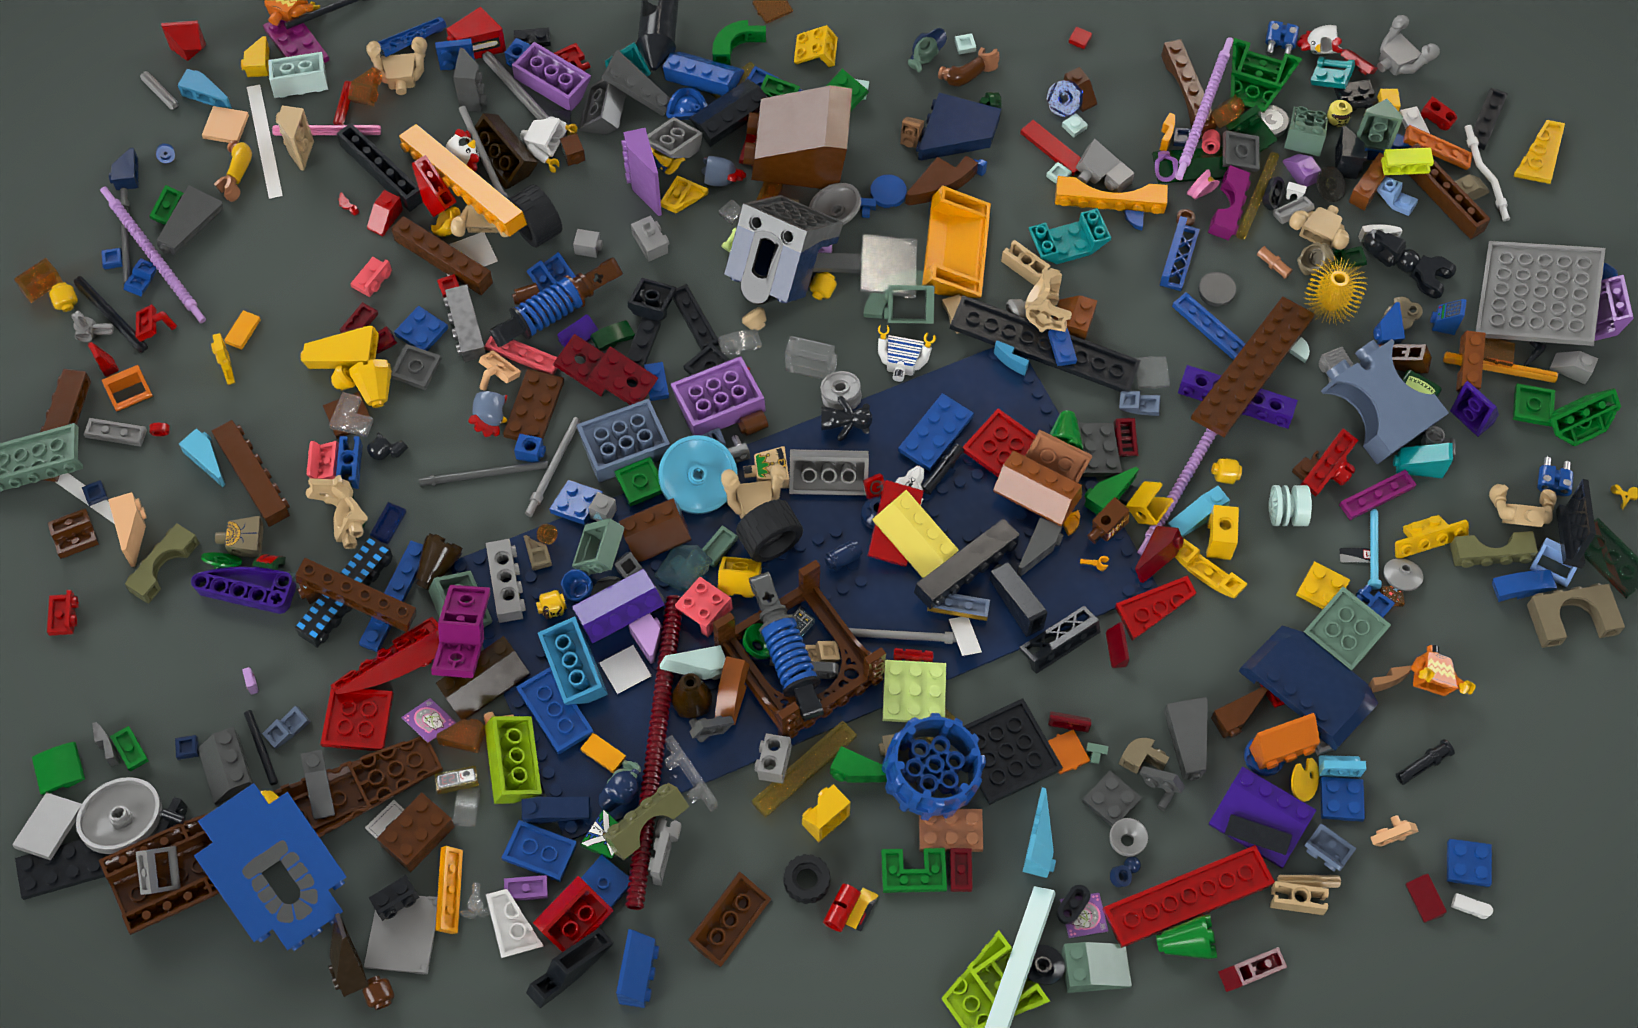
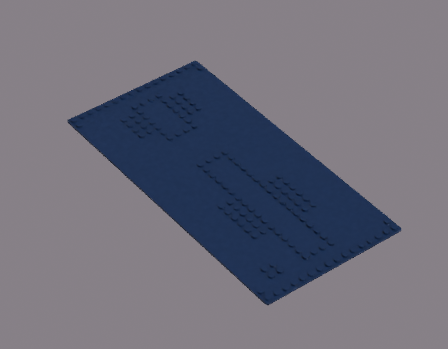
M992 347L861 399L858 406L852 410L862 408L866 403L870 405L872 424L869 427L870 432L868 434H865L862 429L853 426L845 439L838 441V435L843 427L821 430L820 415L747 444L750 459L736 463L737 476L740 484L757 482L756 477H744L743 466L754 465V455L757 453L785 446L789 478L790 449L868 451V478L880 473L884 477V482L886 480L896 482L899 477H905L909 470L918 465L899 453L898 447L942 393L974 413L973 418L943 455H947L955 443L963 447L997 409L1003 411L1035 435H1037L1039 430L1049 434L1060 414L1030 362L1024 376L1001 362L994 354L995 347ZM1013 353V354H1015V355H1017V356H1020V357L1025 358V359L1028 360L1027 357H1024V356H1021V355H1019V354ZM963 452L955 462L954 468H950L931 495L923 492L921 507L959 551L1003 518L1020 534L1017 542L1018 546L1013 551L1004 553L1000 561L991 563L984 573L979 572L975 575L972 582L963 584L956 593L990 600L987 621L969 618L982 652L962 656L957 642L944 644L945 642L870 637H856V639L872 653L882 647L886 652V660H894L895 648H901L903 651H906V649L922 650V652H925V650L933 651V663H946L947 681L1020 650V646L1083 606L1098 617L1116 609V603L1158 586L1152 576L1144 583L1139 581L1135 567L1141 556L1137 553L1138 551L1124 527L1107 542L1101 538L1094 544L1087 537L1093 530L1092 521L1097 514L1084 506L1086 500L1084 496L1089 488L1093 489L1099 482L1096 477L1082 476L1078 482L1082 485V497L1072 511L1079 510L1080 522L1077 530L1068 536L1062 525L1061 534L1064 536L1060 546L1056 545L1052 553L1020 577L1048 612L1044 629L1026 637L989 579L992 569L999 564L1009 563L1016 573L1018 572L1019 565L1040 518H1045L993 492L998 477ZM941 458L930 472L924 468V479L921 486L939 465ZM781 488L779 499L785 500L803 526L804 531L802 537L793 548L773 560L762 562L761 574L765 572L770 573L779 599L799 587V569L817 560L820 564V590L848 628L944 634L945 632H953L949 619L960 616L927 611V606L914 594L916 583L923 578L909 562L904 567L867 556L873 530L868 528L861 518V509L868 500L866 495L789 494V488ZM623 493L613 497L616 500L617 511L612 520L619 523L620 520L665 502L667 499L662 493L630 506ZM727 502L717 510L705 514H691L682 511L692 541L639 563L665 600L670 595L682 597L699 577H702L718 588V573L722 559L715 567H712L699 558L698 553L722 525L736 534L737 525L742 519L730 508ZM879 505L873 508L876 513L878 512ZM562 517L509 538L511 546L515 545L517 557H514V564L518 563L520 575L516 576L517 581H521L523 593H519L520 599H524L526 611H522L523 619L499 623L487 548L459 558L450 569L452 574L471 571L478 587L490 588L487 609L492 618V623L484 627V649L505 636L531 674L503 695L511 714L514 716H532L540 782L546 796L590 797L589 819L558 822L563 836L574 840L587 834L603 811L599 805V795L607 785V781L613 776V773L581 751L580 748L589 737L558 755L516 689V686L550 667L538 632L574 616L577 618L572 606L579 602H573L564 595L561 580L567 572L575 569L572 567L585 525ZM589 518L586 524H590L597 521ZM527 535L531 539L547 545L552 566L533 571L523 536ZM622 535L614 562L627 552H631L624 535ZM739 538L724 555L726 557L751 559ZM850 540H856L863 552L860 558L837 571L833 568L830 569L825 562L827 558L826 553ZM1101 556L1109 558L1108 562H1101L1103 565H1108L1104 571L1098 570L1093 565L1080 564V559L1098 560ZM504 560L499 564H506L508 561ZM614 565L612 570L589 576L593 586L597 584L598 580L607 576H616L621 578V580L623 579ZM506 578L502 582H509L511 579ZM557 590L560 594L563 593L567 609H564L563 615L546 619L543 613H538L536 602H540V594ZM739 594L729 596L732 600L733 609L730 612L735 618V626L761 610L756 596L746 598ZM508 596L505 600H512L514 597ZM805 600L787 611V615H794L800 608L814 619L800 634L805 645H816L818 641H835ZM667 601L664 602V606L650 613L653 618L659 620L661 626H663L665 603ZM682 613L677 653L714 647V631L709 637H706L701 633L700 624ZM1083 614L1077 618V621L1084 622L1089 618ZM801 621L797 623L798 625L796 628H799V626H801ZM629 624L593 644L585 633L608 695L590 703L576 704L593 729L594 734L625 754V760L636 762L641 766V772L637 776L638 791L634 799L629 804L620 805L613 811L607 812L616 821L623 819L628 812L640 806L639 800H641L640 794L642 793L640 790L643 787L641 782L644 781L642 776L645 775L643 774V769H645V752L647 751L646 745L648 744L647 739L650 732L649 726H651L649 722L652 720L650 715L652 714L651 709L654 702L653 696H655L653 692L655 690L654 685L656 684L655 679L657 678L656 673L658 672L657 662L659 661L658 655H660V643H662L660 639L655 661L650 664L630 634ZM1064 626L1061 628V632L1072 628V626ZM743 639L739 640V643L741 644V646H742V647L744 648V650L746 651V649H745V647H744V645H743ZM752 642L754 649L762 650L760 643ZM634 645L651 677L617 694L599 663ZM839 650L840 660L837 661V662H833V663H836V664L839 665V672H840L842 660H841V653H840V650ZM746 651L767 682L783 694L784 686L780 683L781 679L778 677L775 667L769 666L770 658L758 659ZM848 659L846 664H851V660ZM847 670L844 673L849 679H855L859 676L854 670ZM673 673V689L671 692H673L680 679L684 676L683 674ZM884 677L879 684L875 686L872 684L866 688L862 695H855L850 698L846 705L833 709L832 713L827 717L817 719L810 728H803L798 731V734L791 739L792 746L882 709ZM836 678L820 679V685L814 689L816 695L829 688ZM701 679L711 690L712 705L707 714L696 718L697 721L702 718H715L720 679ZM842 681L841 683H839V686L843 687V685L847 683ZM748 686L746 687L735 725H732L724 734L709 736L704 742H699L697 738L693 739L689 732L692 729L689 721L695 718L680 717L674 710L672 701L669 703L670 709H668L669 715H667L669 720L666 727L667 733H665L666 739H664L666 743L664 745L665 750L663 751L662 769L660 770L662 774L659 776L661 781L658 783H660V786L670 783L676 786L682 794L755 763L757 759H760L759 747L761 740L764 741L766 733L778 735V728ZM785 700L781 701L784 704L783 708H786L788 702ZM772 747L770 750L776 751L779 747ZM623 764L617 770L623 769Z

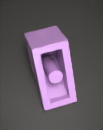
M649 613L629 624V630L649 663L652 664L655 661L661 639L660 629L662 626L659 620L653 618Z

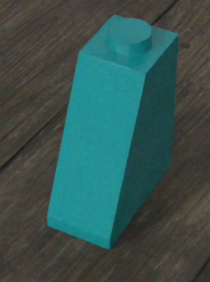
M1453 443L1400 448L1398 454L1394 455L1393 458L1396 474L1406 469L1409 475L1443 478L1453 461Z

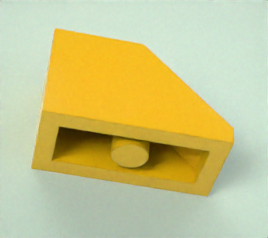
M262 36L244 51V59H241V68L245 70L247 77L269 76V44L266 36Z

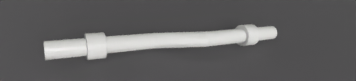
M1467 125L1464 127L1468 138L1466 141L1468 148H1471L1476 167L1492 185L1496 198L1495 204L1500 211L1502 221L1510 220L1506 208L1508 204L1506 198H1503L1498 179L1483 163L1478 148V139L1474 135L1472 126Z

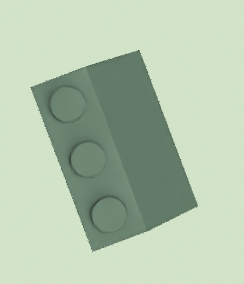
M471 571L433 579L428 592L439 618L450 585L478 587ZM487 608L483 619L484 627L492 623V618Z

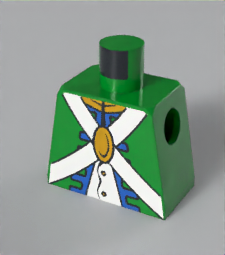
M603 810L581 842V846L612 860L615 853L603 835L609 827L618 824V822Z

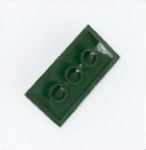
M1220 147L1218 152L1214 154H1207L1202 148L1195 149L1191 163L1186 168L1182 180L1174 178L1169 182H1162L1157 178L1158 184L1196 181L1207 169L1210 170L1211 177L1214 180L1223 179L1224 173L1228 169V167H1223V147ZM1169 150L1170 156L1178 160L1179 168V160L1183 150ZM1155 151L1152 153L1154 166L1156 159L1159 158V151ZM1163 159L1159 165V174L1162 177H1169L1173 173L1172 161Z

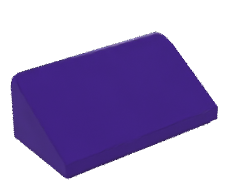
M586 314L559 332L557 335L558 341L565 347L572 336L576 334L588 342L591 340V334L598 331V328L590 316Z

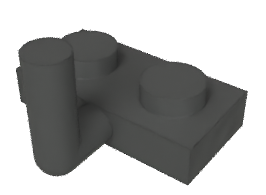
M717 716L713 719L702 718L698 721L695 718L689 721L692 728L689 732L693 739L697 738L699 742H704L709 736L724 734L735 722L731 716Z
M1145 766L1140 771L1141 776L1145 780L1144 782L1148 786L1163 788L1166 791L1157 806L1162 811H1165L1174 793H1182L1185 788L1177 774Z

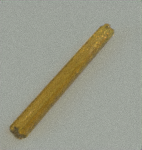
M1271 152L1237 231L1236 237L1238 239H1246L1268 181L1278 162V153Z

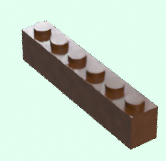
M1417 143V144L1413 145V146L1410 147V148H1422V147ZM1435 161L1433 166H1430V173L1408 174L1470 240L1486 230L1490 218Z
M403 216L391 228L394 240L446 274H455L457 281L467 285L468 288L482 296L492 285L493 280L490 270Z
M63 369L62 374L58 377V386L56 392L52 394V404L46 412V421L44 426L41 427L40 432L73 423L77 425L91 383L85 371ZM59 476L44 480L58 482Z
M230 420L211 430L215 440L267 525L271 527L289 517L290 514L287 509L290 506L285 497L280 498L279 493L281 491L276 483L272 484L269 479L272 477L267 468L262 469L261 464L263 462L257 453L254 455L251 451L254 448L250 440L243 438L245 433L240 424L236 426L233 420Z

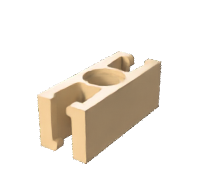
M1016 240L1011 243L1010 249L1006 248L1002 253L1001 262L1034 286L1039 281L1042 270H1049L1051 267Z
M1275 881L1271 887V895H1274L1270 902V908L1324 915L1328 910V903L1322 905L1310 901L1311 898H1320L1323 901L1328 898L1329 889L1278 881ZM1275 892L1287 894L1289 897L1288 899H1278V895H1275ZM1295 895L1302 896L1304 902L1297 901Z

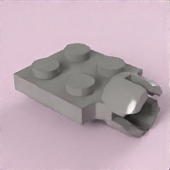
M660 818L657 822L655 830L656 839L653 848L655 850V857H651L648 867L654 885L662 886L671 850V842H676L679 839L682 825L676 820L671 822L670 827H667L666 818Z

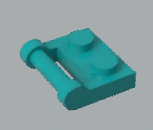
M1319 57L1310 80L1311 85L1346 89L1355 68V60L1340 61ZM1325 66H1329V67H1338V68H1346V69H1345V70H1338V69H1329V68H1324V67H1325Z

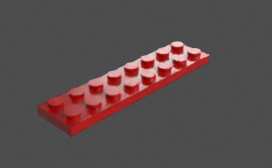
M1254 845L1107 905L1102 910L1122 948L1271 887L1275 881L1257 846Z

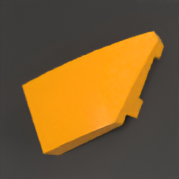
M1169 113L1163 123L1161 132L1165 133L1161 141L1159 149L1161 151H1167L1175 126V114Z

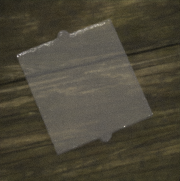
M1150 355L1149 357L1135 358L1141 360L1136 372L1138 388L1156 389L1170 387L1166 357H1152Z

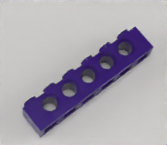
M1187 365L1178 394L1203 401L1221 375ZM1261 389L1242 415L1288 429L1298 400Z

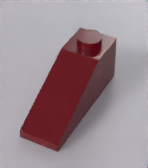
M1156 526L1135 567L1140 582L1144 583L1177 556L1184 543L1179 528Z
M1279 947L1218 971L1226 992L1285 969L1287 965Z

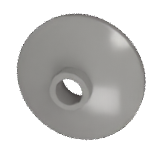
M1403 558L1392 559L1384 567L1383 574L1386 581L1396 589L1412 591L1419 588L1423 582L1422 570L1410 560Z

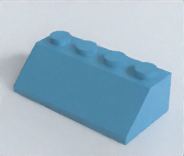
M575 616L538 632L565 705L590 703L608 695L583 628Z

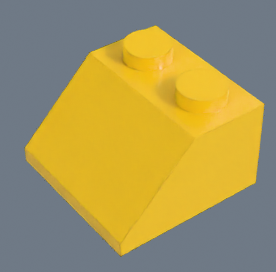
M723 556L718 573V589L728 596L739 594L746 598L754 597L749 578L761 574L762 562H755L747 558Z

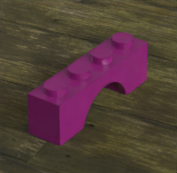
M1230 165L1224 173L1220 190L1228 197L1230 207L1216 211L1210 222L1209 234L1225 240H1229L1232 234L1236 235L1239 228L1237 221L1240 220L1243 213L1241 206L1244 205L1247 198L1245 191L1249 189L1251 184L1249 172Z

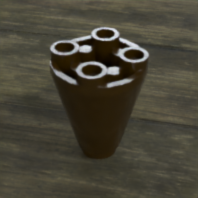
M429 533L424 539L415 584L429 590L433 579L444 576L461 557L463 548L454 543H444L445 538Z
M693 673L685 674L672 692L671 701L673 708L680 717L697 718L707 714L712 705L710 688L697 675Z

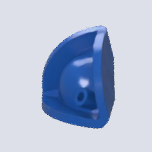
M690 87L681 88L672 95L667 106L666 116L668 118L675 117L678 120H690L689 118L705 108L707 103L697 89Z

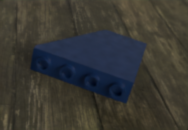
M942 93L938 94L937 99H933L931 106L933 111L928 113L926 120L927 128L923 127L921 134L922 142L918 141L916 152H919L918 160L922 161L991 147L1000 121V108Z

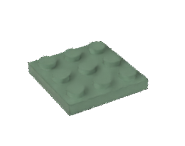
M1342 587L1305 629L1304 633L1352 671L1391 627V624L1345 587Z

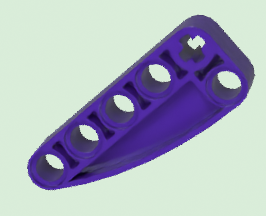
M228 567L196 573L191 579L193 588L201 596L278 614L288 611L296 591V582L289 573L266 568ZM206 581L203 587H199L200 583ZM284 581H289L288 585L281 586ZM221 586H225L223 591H218ZM245 590L242 595L237 596L239 591ZM259 595H264L261 600H256Z

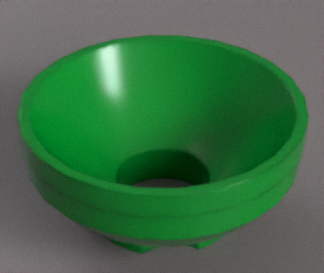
M753 624L747 628L743 635V645L746 651L755 658H770L766 647L767 644H765L764 637L759 632L763 624ZM752 642L760 643L762 650L754 649Z

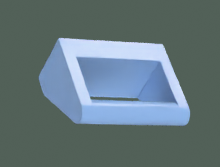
M1546 537L1538 550L1530 570H1548L1538 565L1542 554L1563 564L1560 544ZM1565 565L1571 568L1566 578L1551 571L1554 581L1567 588L1577 568Z

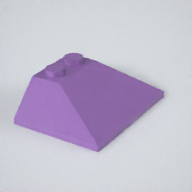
M1624 275L1602 280L1595 341L1617 336L1634 319Z

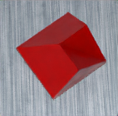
M198 20L161 23L170 49L186 61H189L206 46Z

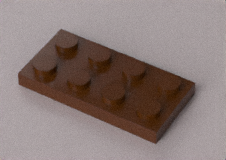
M527 369L503 433L505 438L518 440L520 433L542 438L543 441L564 384V377Z

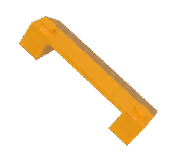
M943 185L932 196L922 285L934 286V293L937 295L955 296L960 294L961 297H982L991 203Z

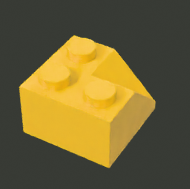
M834 784L829 788L825 787L818 794V805L814 808H808L802 815V825L818 842L850 816L851 802Z

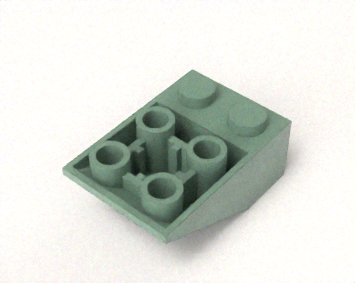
M1302 106L1293 107L1284 148L1320 157L1326 138L1327 114L1323 111H1311Z

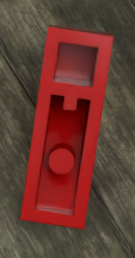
M426 155L412 163L423 203L433 217L457 202Z

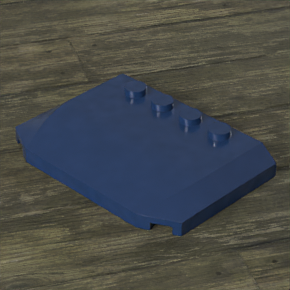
M1283 625L1239 669V672L1253 684L1258 681L1300 717L1314 713L1318 731L1321 733L1319 738L1335 751L1379 704L1369 685L1306 633Z

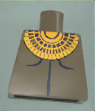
M260 516L231 520L227 523L226 532L215 533L216 544H225L230 555L257 558L262 552L263 521Z

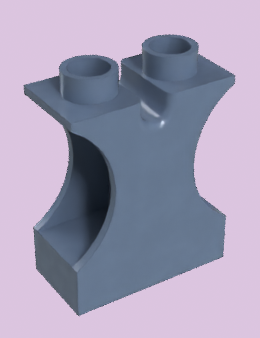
M1393 339L1381 347L1374 340L1367 343L1355 353L1361 362L1356 363L1352 367L1345 359L1326 372L1331 382L1321 390L1323 394H1332L1347 400L1357 409L1365 426L1363 447L1376 464L1385 460L1449 414L1435 394L1418 392L1409 387L1399 377L1392 360Z

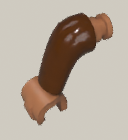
M981 47L978 57L963 66H952L951 68L941 66L938 78L944 79L951 86H963L983 71L991 72L996 70L1000 60L999 52H997V49H993L991 53H985V48Z

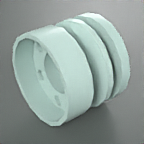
M1273 485L1269 498V514L1272 526H1280V523L1282 526H1287L1290 518L1293 526H1308L1312 510L1309 486L1294 485L1290 494L1287 485H1283L1282 488L1279 485Z

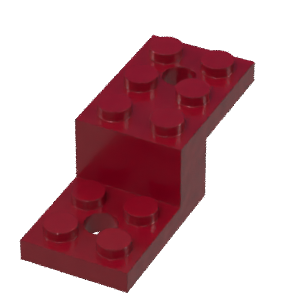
M576 334L572 336L553 363V366L599 396H602L605 390H608L629 405L643 401L658 380V377L611 346L606 353H603ZM581 356L585 362L579 364L575 361V357ZM627 380H634L637 383V386H628Z

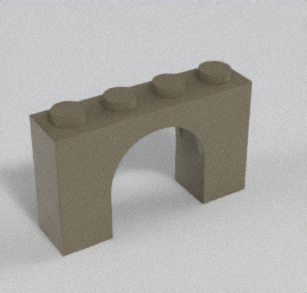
M1596 583L1586 588L1578 586L1569 591L1556 590L1551 594L1545 595L1544 593H1538L1533 595L1527 604L1542 648L1562 645L1567 638L1560 618V608L1567 605L1581 607L1590 614L1599 638L1619 635L1625 628L1609 584L1601 585Z

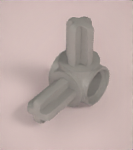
M80 311L72 314L75 338L79 341L89 342L96 335H110L114 332V327L111 323L96 324L93 319L84 317Z

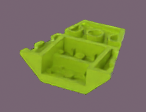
M999 930L941 998L961 1028H985L1012 951V947ZM1028 978L1026 979L1014 1016L1051 1002L1038 983L1036 984Z

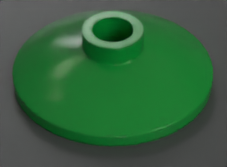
M209 552L201 555V559L207 564L214 566V569L236 567L242 564L241 558L226 553Z

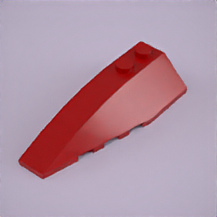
M430 617L408 632L395 638L392 641L394 645L388 649L382 648L377 651L378 655L376 658L363 661L359 666V670H351L330 686L336 694L358 691L380 685L401 677L419 667L429 665L435 658L439 645L438 622L433 617Z

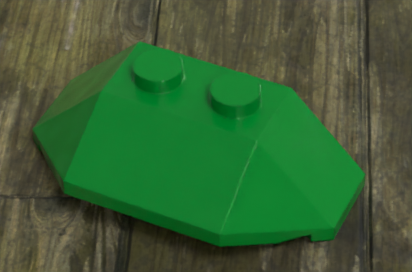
M1613 388L1586 395L1554 410L1550 421L1555 436L1572 446H1577L1606 432L1614 420L1617 411L1621 408L1616 389Z

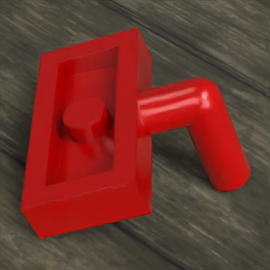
M153 305L136 312V338L140 342L156 334V323L160 320L171 330H174L177 325L164 311L157 313V309Z

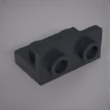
M404 875L370 896L369 900L383 921L393 918L402 908L412 906L420 897L408 877Z

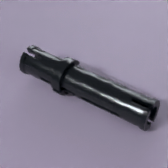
M955 443L947 455L942 456L939 465L922 485L923 491L926 494L931 495L950 468H954L955 462L964 452L962 446Z

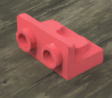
M372 257L350 283L351 287L371 297L374 292L379 290L381 283L390 276L392 271L390 262L386 259L382 262Z

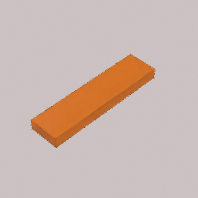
M1409 125L1406 128L1404 143L1411 146L1418 143L1422 148H1431L1432 155L1464 170L1470 168L1472 152Z

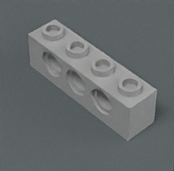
M510 539L486 543L499 623L523 619L522 611H526L524 599H520L519 593H523L521 581H517L516 576L520 575L518 563L514 564V557H517L515 545L511 546ZM501 561H508L506 564H499ZM506 578L511 579L509 582H502ZM508 596L514 597L512 600H505Z

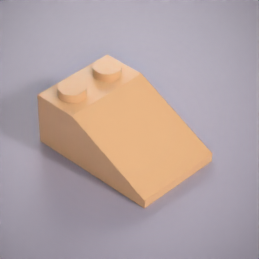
M131 492L108 499L121 550L130 566L135 567L146 528L144 519L147 518L140 499H135Z

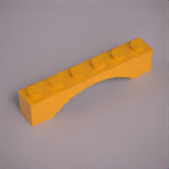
M1058 176L1055 205L1114 209L1117 211L1134 210L1164 214L1167 206L1168 185L1148 184L1130 192L1111 193L1092 188L1076 177Z

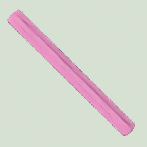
M274 125L272 128L273 135L282 136L279 125ZM309 125L312 136L337 135L340 130L347 126ZM354 125L363 135H381V126Z

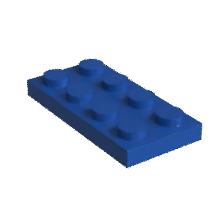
M942 393L898 447V452L930 472L973 418L974 413Z
M551 667L516 686L518 693L558 755L594 733L576 704H564Z

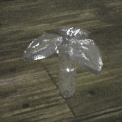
M473 883L472 895L467 904L469 910H462L459 912V915L469 919H474L476 915H479L481 918L490 915L489 907L482 908L480 883Z

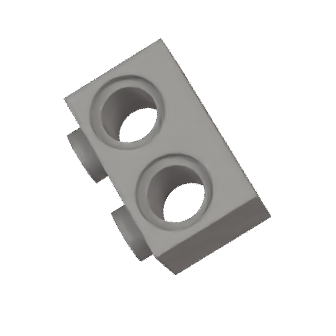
M766 733L764 741L761 740L760 759H757L755 763V771L758 773L759 780L777 783L784 782L792 748L790 737ZM772 747H779L776 751L770 750ZM770 765L775 766V767H774L773 769H771V770L766 769L767 766H770Z

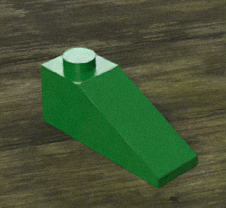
M1131 468L1097 483L1093 489L1089 488L1084 496L1086 498L1084 506L1098 515L1114 497L1118 500L1137 478L1139 468Z
M842 746L830 767V774L840 782H887L886 773L882 771V764Z

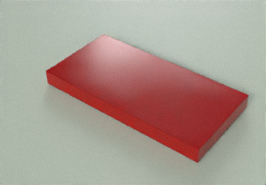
M886 480L877 514L905 490L921 505L924 491ZM875 524L867 556L900 566H907L908 561Z

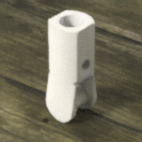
M1458 893L1453 897L1452 908L1481 919H1487L1493 913L1492 906L1487 903L1476 901Z

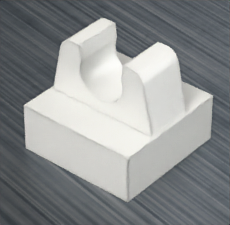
M1289 182L1286 189V199L1289 200L1292 194L1297 195V199L1303 197L1307 186Z

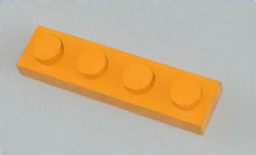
M449 846L441 847L435 931L453 935L458 933L463 850Z

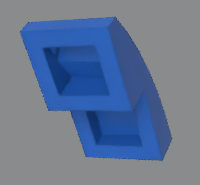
M140 258L133 268L132 275L125 282L123 290L142 296L157 271L156 266Z

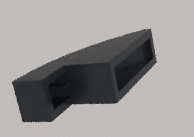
M599 927L553 958L547 972L530 983L526 994L539 1008H542L597 962L613 945V941Z

